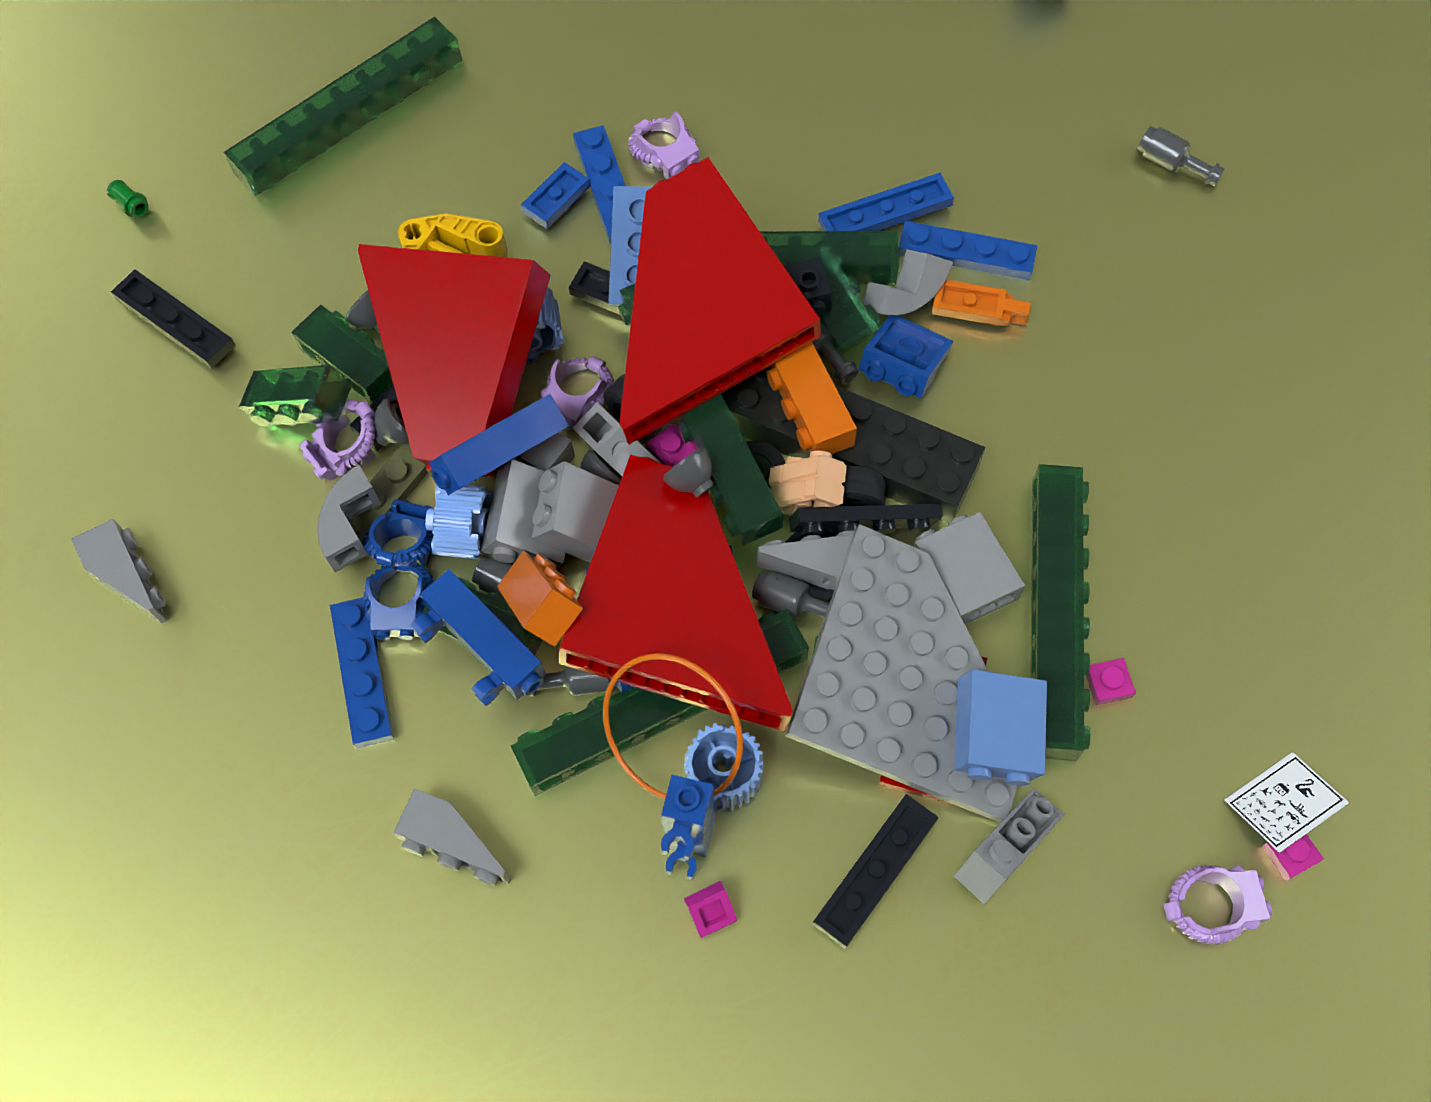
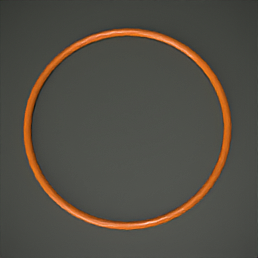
M655 653L642 655L630 660L611 679L603 703L604 729L610 748L617 761L637 784L660 798H666V793L653 788L638 777L619 753L610 729L609 702L616 682L632 666L643 661L657 659L683 664L702 675L711 683L726 703L734 722L737 737L736 758L726 780L714 790V797L717 796L734 779L743 753L741 724L729 696L708 672L695 663L679 656Z

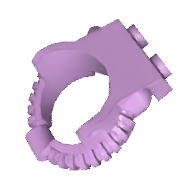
M673 112L669 119L667 117H663V119L660 117L657 120L651 119V121L644 119L634 125L635 130L629 138L631 154L649 168L654 169L656 167L659 171L663 169L666 179L682 172L688 165L700 161L696 139L690 135L689 129L677 112ZM651 130L653 132L664 131L672 134L677 140L668 146H654L648 143L642 136Z
M591 356L589 360L585 357L582 359L576 357L574 360L570 358L569 361L557 359L551 368L550 376L547 378V387L541 391L542 397L551 394L569 427L567 429L569 430L576 425L596 402L604 405L603 394L609 386L614 384L612 373L605 367L606 362L597 357ZM589 369L598 373L600 377L592 390L584 395H568L560 389L566 377L577 371H587Z
M345 399L334 403L333 406L319 417L316 423L318 429L311 434L314 437L313 441L309 442L305 439L301 443L300 448L303 450V458L307 462L312 463L315 467L313 472L320 479L326 478L332 481L338 476L342 477L349 469L357 465H366L374 459L375 454L370 447L374 444L373 439H375V423L372 419L375 416V412L366 401L359 402ZM349 413L358 414L362 420L361 432L357 441L350 448L337 453L336 438L339 432L350 423V419L346 415Z
M1202 865L1201 867H1193V870L1188 869L1179 876V879L1174 881V885L1170 889L1172 893H1169L1168 896L1170 901L1163 904L1168 922H1176V927L1178 929L1181 928L1184 935L1188 934V938L1196 939L1200 943L1204 941L1205 944L1213 943L1216 945L1221 942L1227 943L1229 940H1234L1243 933V930H1256L1260 923L1266 922L1272 915L1271 905L1268 901H1265L1262 892L1264 890L1262 877L1257 875L1256 870L1245 871L1241 866H1234L1228 870L1221 866L1217 868L1216 865ZM1198 881L1209 882L1214 885L1218 883L1228 893L1233 903V914L1230 923L1226 926L1208 929L1195 923L1190 916L1184 917L1180 902L1185 899L1190 885Z

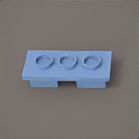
M613 186L609 306H633L645 194L652 187Z

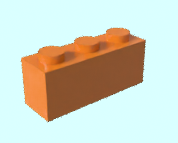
M812 342L770 365V369L766 371L769 384L773 391L779 390L783 398L781 405L784 414L788 420H794L798 428L796 430L797 439L804 451L808 449L809 452L826 451L834 454L855 445L857 427Z
M523 550L497 588L523 628L555 647L583 608L574 597L577 593L576 590L565 582L566 578L560 572L555 570L556 565L540 553L534 558Z

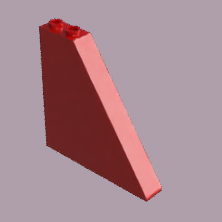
M709 157L698 163L688 165L682 172L667 180L664 179L657 182L645 194L619 423L628 445L821 337L820 318Z
M359 244L357 251L413 458L426 464L425 470L431 473L430 461L511 416L551 275L537 262L530 259ZM495 469L482 477L493 479Z
M630 454L577 598L578 603L583 609L565 632L559 647V664L611 680L624 664L639 656L655 653L679 656L704 669L721 685L732 701L739 719L785 732L793 709L708 490L704 491L697 498L692 492L686 493L674 490L663 480L664 474L673 468L672 466L658 463L650 457H638ZM660 659L643 661L625 671L617 681L731 716L723 698L711 683L693 669L677 662Z

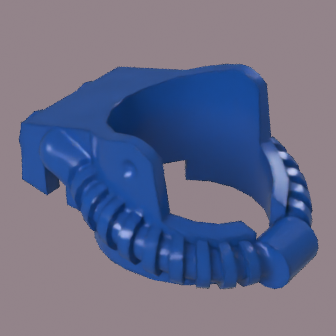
M395 499L391 504L392 512L388 511L386 516L382 514L375 519L371 528L365 533L363 538L365 551L373 559H376V563L379 565L394 567L395 563L403 565L402 563L410 564V562L415 563L419 560L421 565L427 566L430 553L432 552L431 545L434 534L426 529L425 523L427 510L432 507ZM400 536H411L418 540L413 546L405 550L396 551V553L382 550L391 539Z
M410 562V564L402 563L403 565L395 563L394 567H384L383 565L380 570L377 569L375 571V574L367 577L364 587V603H366L365 606L369 610L366 613V619L371 622L370 630L377 639L389 640L390 637H399L403 640H412L414 637H419L410 625L417 617L424 614L427 606L420 593L434 582L432 574L423 565L416 562ZM397 572H410L418 577L416 593L410 601L394 608L380 603L379 593L385 581L396 575Z

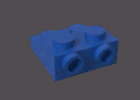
M889 315L864 348L858 370L863 371L865 376L871 381L882 380L895 386L901 395H914L922 398L933 382L937 369L950 352L953 340L898 315Z

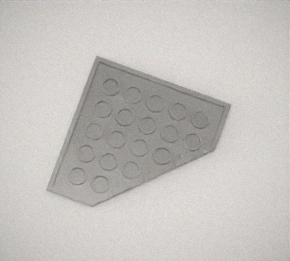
M859 524L850 542L785 736L999 823L1010 814L1017 786L1006 784V778L992 776L991 780H973L968 778V773L954 771L958 678L972 669L989 671L929 553Z

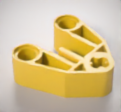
M444 213L404 221L398 228V237L402 248L507 257L508 254L503 229L498 223L489 220Z

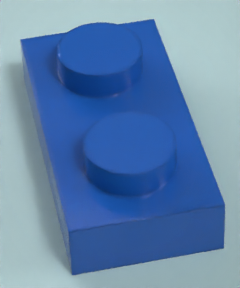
M564 162L521 204L522 212L548 229L590 188L589 178Z

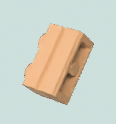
M826 451L810 452V457L805 459L789 457L786 459V464L770 468L769 485L771 489H768L766 505L771 510L790 516L798 508L839 506L843 504L844 487L842 482H845L846 465L844 462L832 458V454Z

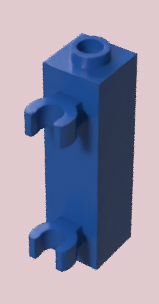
M549 394L430 461L431 475L437 486L444 489L449 496L569 427L553 397Z
M450 569L420 593L429 611L417 617L410 626L415 630L420 639L427 643L445 625L485 666L490 674L480 679L471 688L475 692V696L485 706L489 705L504 688L518 701L524 694L526 696L531 695L541 686L543 677L546 675L542 663Z
M671 775L661 813L665 833L661 841V850L664 855H668L669 849L676 850L666 861L667 874L672 875L674 865L677 862L684 861L689 865L687 879L692 880L697 872L694 855L706 858L716 820L713 784Z

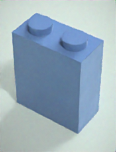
M975 669L959 677L954 771L968 773V778L973 780H991L992 776L1006 778L1005 783L1014 786L1030 785L1031 780L1045 775L1047 681Z

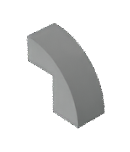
M906 250L896 287L893 288L869 282L861 309L885 315H903L919 309L930 301L942 287L953 262L927 253Z
M360 465L348 471L335 483L326 496L319 514V544L324 557L334 572L368 555L349 520L381 503Z

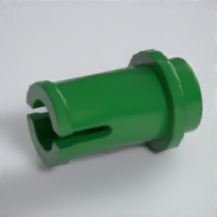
M119 179L112 181L108 185L107 192L110 193H107V195L123 207L122 209L126 215L140 218L147 213L149 205L147 198L142 193H135L125 182Z

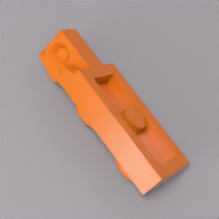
M945 280L942 287L935 294L932 314L997 326H1009V324L1027 325L1031 303L1014 300V296L1006 294L1007 290Z

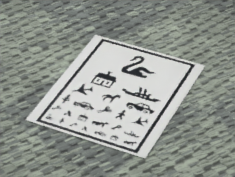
M1293 752L1224 799L1279 853L1349 804L1343 796Z

